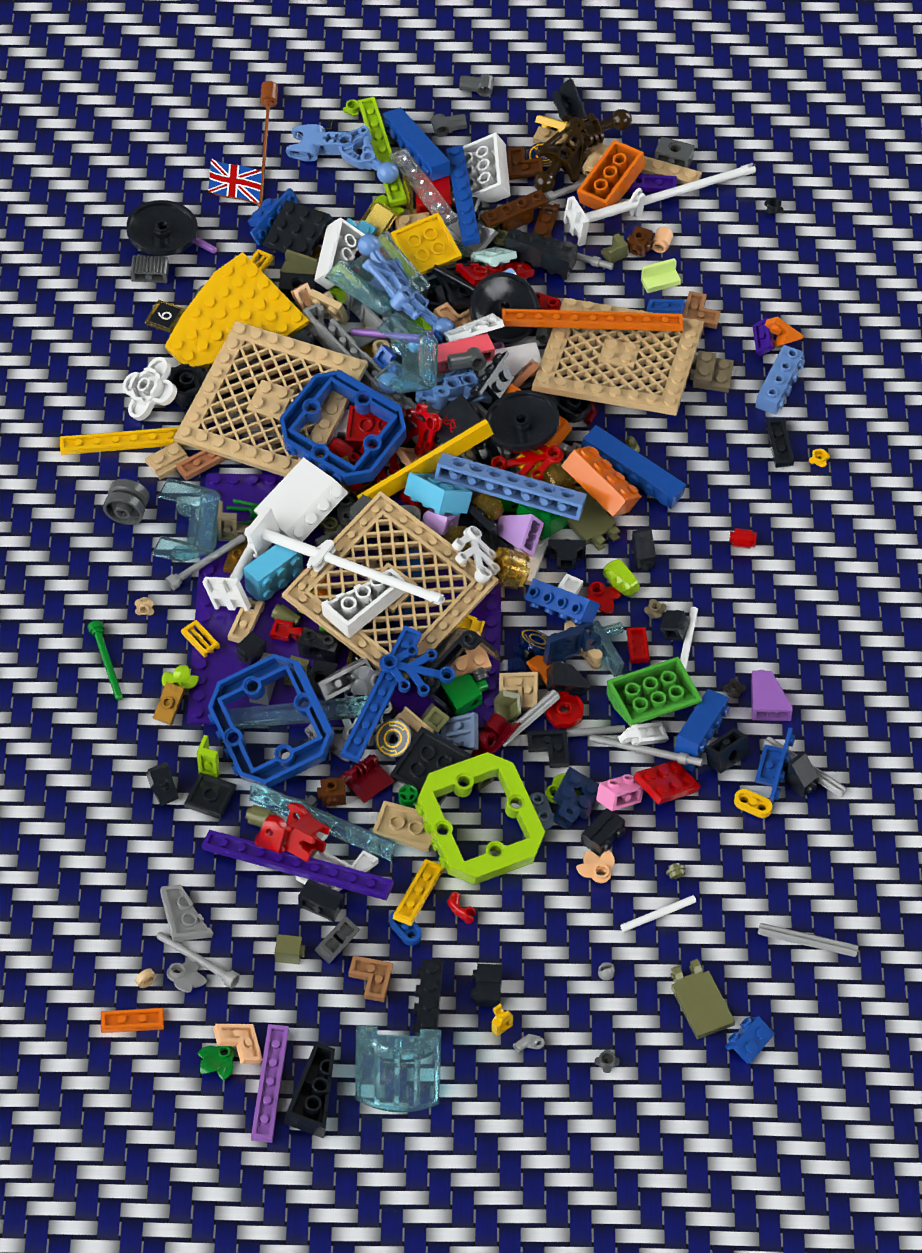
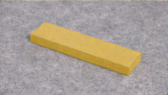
M427 859L424 860L394 912V920L412 926L443 872L440 864Z

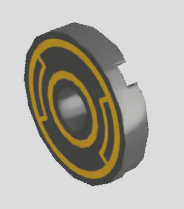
M398 719L385 721L379 726L375 734V744L378 751L388 758L395 759L400 758L414 739L409 725ZM393 734L398 735V741L395 744H392L390 741Z

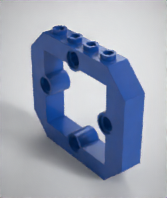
M341 370L315 374L280 417L286 451L292 456L296 455L301 460L304 457L338 483L346 486L373 481L407 438L402 407ZM332 391L354 402L355 409L359 414L366 415L372 413L387 422V425L378 436L371 434L364 438V454L355 465L330 452L325 444H317L299 433L306 423L314 424L320 421L322 416L321 404Z
M272 654L218 681L208 705L210 714H208L209 720L212 725L216 724L218 728L216 735L219 741H224L226 745L223 749L227 758H232L234 762L231 767L235 775H240L243 780L266 788H271L325 761L335 737L331 724L301 663L280 655ZM289 675L297 692L294 698V706L301 715L309 717L318 737L295 748L288 744H281L275 749V758L254 767L245 747V736L236 728L226 705L246 695L252 700H258L265 694L266 685ZM252 685H258L257 690L250 691ZM309 701L307 707L301 708L302 702ZM233 736H239L235 743H230ZM285 752H290V756L287 759H281Z

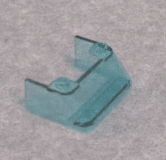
M394 312L377 327V331L391 339L392 350L402 356V364L393 360L375 376V379L397 393L431 390L437 385L438 341L434 335L401 314Z
M167 478L159 493V498L175 501L177 512L182 516L189 517L187 542L161 536L152 555L185 562L211 554L217 544V516L219 501H221L220 494L213 489Z

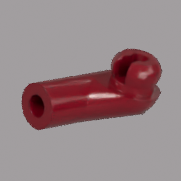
M591 401L592 407L589 414L583 419V422L587 425H591L598 413L593 401Z

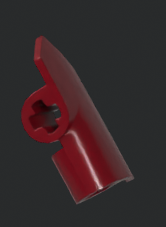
M493 713L484 724V731L478 730L479 750H473L471 753L472 758L487 752L494 755L521 723L508 724L502 715Z

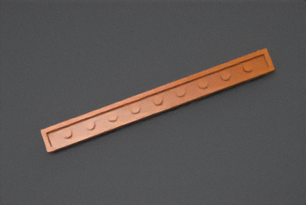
M502 309L504 326L683 331V314Z

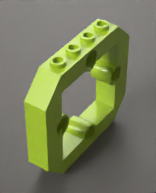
M488 752L429 773L418 796L417 805H415L418 816H422L424 820L425 832L427 834L430 833L432 838L431 845L434 851H438L440 856L439 863L442 869L445 868L448 875L473 885L533 864L545 834V830L514 763ZM497 776L507 797L505 813L510 818L517 819L526 839L508 846H504L500 841H491L486 846L483 855L464 861L452 835L453 826L448 820H445L436 798L454 792L459 797H467L472 792L473 784ZM465 782L468 786L463 787L459 783ZM512 803H516V804H518L520 807H519V808H514V807H512L511 804H512ZM438 830H444L447 834H439ZM496 851L499 853V856H493L490 852Z

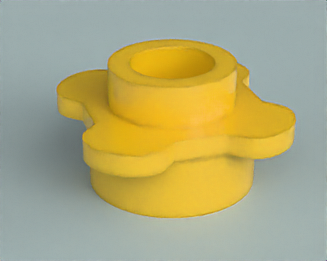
M815 449L812 452V457L809 458V462L825 467L827 465L826 461L830 459V454L824 449Z

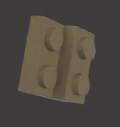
M698 351V355H695L693 360V366L696 367L691 369L690 380H693V388L729 393L734 360L716 358L717 353Z

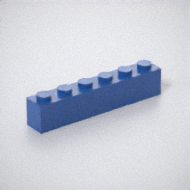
M401 107L383 113L382 122L385 131L406 152L407 156L414 161L415 165L423 171L425 176L434 181L450 175L449 159Z
M597 425L583 438L581 448L591 446L597 449L599 455L603 459L608 460L616 472H620L632 485L637 486L647 495L658 500L662 505H666L671 509L683 496L686 487L685 483Z

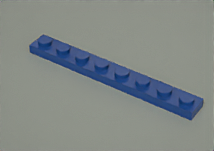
M463 145L446 148L447 158L450 161V176L463 247L479 244L481 242Z
M404 625L390 654L396 656L406 650L409 645L417 647L422 637V632ZM408 657L401 662L408 664L411 658ZM386 663V666H392V664ZM381 671L340 753L341 757L357 764L359 763L398 685L391 673Z

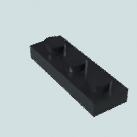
M785 419L766 420V429L775 468L794 466V458Z

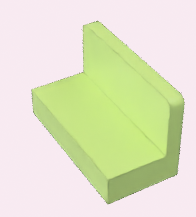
M675 258L642 267L641 282L647 293L681 285V279L676 271L677 261Z

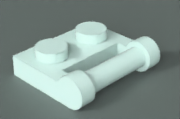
M492 247L475 251L471 254L470 258L472 262H483L489 264V266L496 267L499 262L509 263L511 259L517 258V253L505 248Z

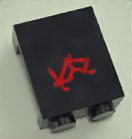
M462 394L437 413L442 419V426L439 431H436L435 438L438 437L440 439L438 444L441 446L483 421L471 403Z

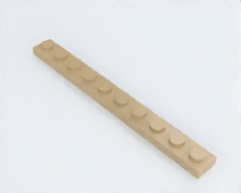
M539 126L533 137V143H545L558 131ZM562 135V138L555 144L563 143L568 135ZM570 141V144L575 146V143ZM598 143L588 147L585 158L593 152L603 156L609 146ZM644 156L646 166L640 172L641 174L677 176V184L680 185L701 179L702 172Z

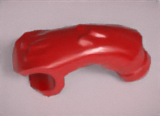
M451 893L450 898L447 900L449 908L454 915L458 916L465 923L471 924L474 921L472 916L476 915L474 907L469 906L465 909L460 907V893Z

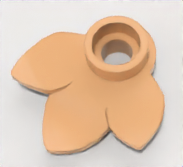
M610 850L604 852L600 857L590 851H586L583 858L584 864L576 866L581 876L592 878L597 883H605L611 878V869L615 864V860Z

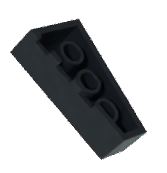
M510 229L505 238L504 246L505 249L516 251L517 258L514 260L522 263L530 262L532 267L537 269L539 267L545 268L547 273L552 275L555 273L560 274L564 280H567L576 264L578 245L568 241L563 242L552 237L539 236L536 233L530 234L519 229Z
M315 1042L284 1121V1124L320 1138H324L335 1055L334 1048Z

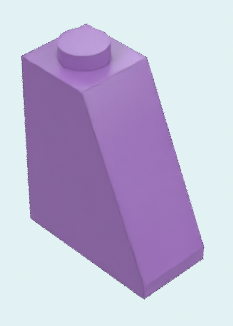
M752 671V720L791 721L792 706L772 671Z

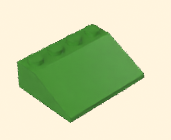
M679 657L607 680V696L614 709L629 726L702 702L701 696Z

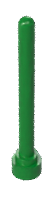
M100 620L92 621L88 624L89 633L96 639L115 699L121 700L123 697L103 638V623Z

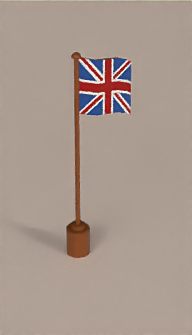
M265 81L261 85L260 104L266 107L262 171L211 159L209 193L220 197L244 200L257 204L258 207L262 205L270 108L277 105L278 85L275 82Z

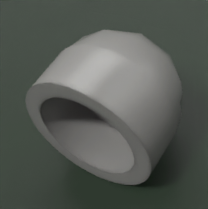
M604 962L599 966L598 976L602 980H610L614 977L615 969L611 963Z

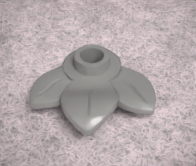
M370 666L356 668L355 674L358 678L353 682L351 692L356 695H365V700L367 701L376 683L374 680L376 676L379 677L381 671L373 670Z
M196 962L173 963L167 969V977L174 981L177 989L183 992H191L192 987H201L207 983V979L197 972L200 964Z

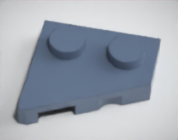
M473 712L449 718L441 728V738L447 741L450 740L452 743L479 750L478 714Z

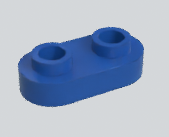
M393 911L389 916V925L405 944L411 946L418 944L422 938L420 927L415 921L412 926L404 923L397 924V921L393 919L395 912ZM409 935H414L415 937H414V938H409L408 936H409Z

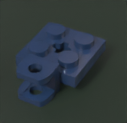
M588 622L576 627H570L565 631L548 636L543 658L546 666L551 665L553 662L562 661L581 654V648L586 652L598 647L601 642L600 634L591 635L593 633V623Z
M569 767L552 800L560 804L554 814L553 821L561 827L568 829L578 816L586 820L597 801L599 784ZM574 790H579L582 795H575L576 791ZM560 817L566 818L567 821L563 822Z

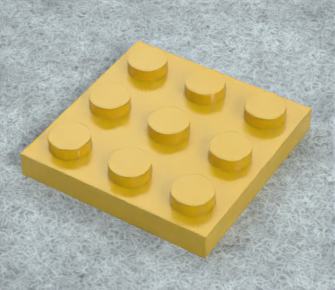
M439 212L390 233L413 278L431 272L435 264L445 266L462 259V254Z

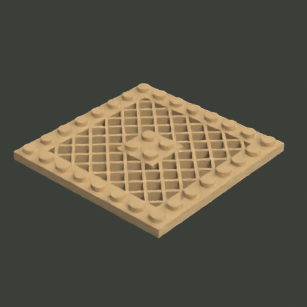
M564 298L560 310L652 313L572 298ZM683 318V331L553 328L541 359L540 367L533 381L532 391L676 416L704 328V321Z
M236 321L173 437L174 441L286 477L301 461V458L296 455L289 456L285 449L283 435L279 433L282 430L281 424L276 425L275 422L281 423V415L298 396L295 389L299 388L302 391V387L307 385L313 377L310 372L319 369V374L341 370L356 380L361 381L368 367V362ZM253 348L255 352L246 356L244 352ZM270 354L271 358L261 360V356ZM258 358V363L253 365L249 364V361ZM287 360L288 363L278 366V361ZM246 363L247 367L240 370L237 369L236 366ZM274 363L275 368L266 371L265 366ZM303 364L304 368L297 371L294 370L293 367ZM262 368V373L257 375L253 374V371ZM290 368L292 373L283 376L281 372ZM307 373L308 378L299 381L298 377ZM251 374V377L242 380V375ZM279 374V378L270 380L269 376ZM238 377L239 382L230 385L229 381ZM295 378L296 383L287 386L286 381ZM255 383L256 387L246 390V385ZM243 388V392L234 395V390ZM332 391L325 399L327 401L326 405L324 403L321 404L322 416L320 421L304 426L299 432L300 434L305 433L308 439L317 444L328 445L350 400L335 391ZM228 392L231 393V397L222 400L221 395ZM246 397L248 402L239 405L237 401ZM235 402V407L226 409L225 405ZM223 407L224 411L214 414L213 410ZM246 409L247 414L243 415L242 410ZM239 412L240 416L231 420L229 415ZM227 417L228 421L218 424L217 420ZM256 418V422L247 425L246 420ZM215 422L216 426L206 429V424ZM241 422L244 423V427L235 430L234 425ZM272 422L273 427L266 430L263 429V425ZM228 427L232 428V431L223 434L221 431ZM260 427L261 432L251 434V430ZM248 432V437L239 439L238 435ZM276 432L278 437L268 440L267 436ZM264 437L265 442L256 445L255 440ZM281 443L282 447L275 450L272 449V445Z
M380 491L333 540L336 548L333 555L355 563L366 562V567L370 568L369 562H379L380 568L371 569L384 572L392 568L406 582L418 586L416 583H422L424 589H426L427 582H436V588L427 590L441 594L451 593V599L444 600V603L439 606L426 599L414 602L415 595L405 592L384 610L385 616L375 617L369 622L372 623L373 629L362 630L361 628L352 637L348 638L323 616L321 603L336 598V595H331V589L341 588V592L345 593L344 588H351L358 584L363 585L369 582L370 578L367 577V581H357V575L360 574L343 570L341 567H339V570L333 571L336 565L327 562L319 572H315L313 567L311 569L307 567L282 593V597L361 658H367L374 668L382 671L379 666L380 659L384 655L391 653L392 646L397 641L391 640L390 634L401 633L403 621L413 620V626L410 628L424 632L417 645L418 655L415 658H411L410 663L424 655L429 649L436 651L497 585L499 579L492 574L487 582H477L474 578L477 570L474 560L469 557L464 565L459 564L455 557L462 551L455 550L450 542ZM379 525H389V531H379ZM374 527L376 528V532H370ZM394 536H403L404 542H394ZM380 537H390L391 543H381ZM367 538H377V544H367ZM363 539L364 544L357 545ZM418 547L419 553L409 554L408 548ZM395 548H405V554H395ZM422 548L425 549L427 552L422 553ZM381 549H391L392 555H382ZM368 550H378L379 556H368ZM354 551H365L364 557H355ZM351 552V557L345 558ZM433 558L434 564L424 565L423 559ZM410 559H420V565L410 566ZM437 559L441 561L442 564H437ZM396 560H406L407 566H397ZM383 561H393V565L388 562L383 567ZM448 569V575L439 576L438 570ZM434 570L435 576L425 577V571ZM452 570L458 575H452ZM411 571H421L422 577L412 578ZM402 572H408V577ZM340 576V582L330 583V577ZM343 576H354V581L344 582ZM325 578L327 579V583L320 584ZM463 580V586L453 587V581ZM449 581L450 587L440 588L439 582ZM328 589V595L318 596L317 590ZM454 593H460L455 599ZM410 596L411 602H405ZM439 606V612L429 613V607ZM442 606H448V607L443 611ZM425 607L426 613L416 614L415 608ZM412 608V614L402 615L401 609ZM398 609L399 615L388 616V611L394 614ZM426 619L427 626H417L416 620ZM430 619H436L432 624H430ZM399 621L400 627L390 628L389 622ZM376 622H386V628L376 629ZM387 634L388 641H377V635ZM367 635H373V636H374V640H372V639H371L370 637H368ZM388 646L389 652L385 650L383 647ZM404 671L403 678L409 680V675Z

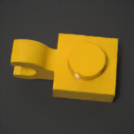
M501 1004L493 1008L496 1016L492 1020V1032L496 1037L513 1026V1015L508 1010L504 1012Z

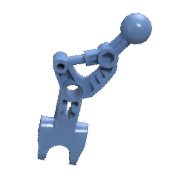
M307 124L292 128L293 138L302 141L298 144L289 145L286 148V153L291 158L302 161H316L319 154L341 155L343 160L356 168L376 170L377 177L383 183L390 184L398 178L399 170L394 163H382L376 158L373 146L370 144L372 136L367 126H361L350 132H325L324 127L317 124ZM362 147L363 153L358 155L355 150Z

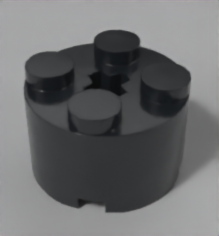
M182 364L172 369L168 380L177 388V394L173 401L182 408L191 406L205 380V375L201 368Z

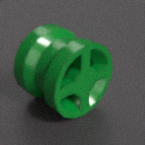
M413 785L402 786L398 792L399 805L415 808L418 801V790Z

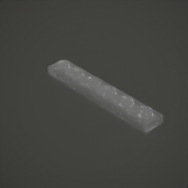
M404 148L390 154L391 161L398 167L400 173L430 213L433 215L439 212L446 226L457 222L456 214L407 149Z

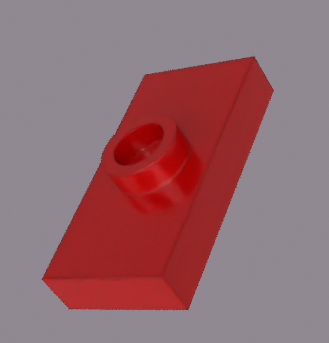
M646 627L627 628L630 664L649 663Z

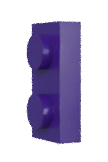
M767 317L752 325L755 349L759 356L775 349L773 333L765 326L766 320L769 319Z

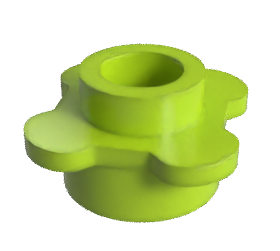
M354 99L347 101L346 107H343V112L349 113L353 117L357 116L360 111L358 101Z

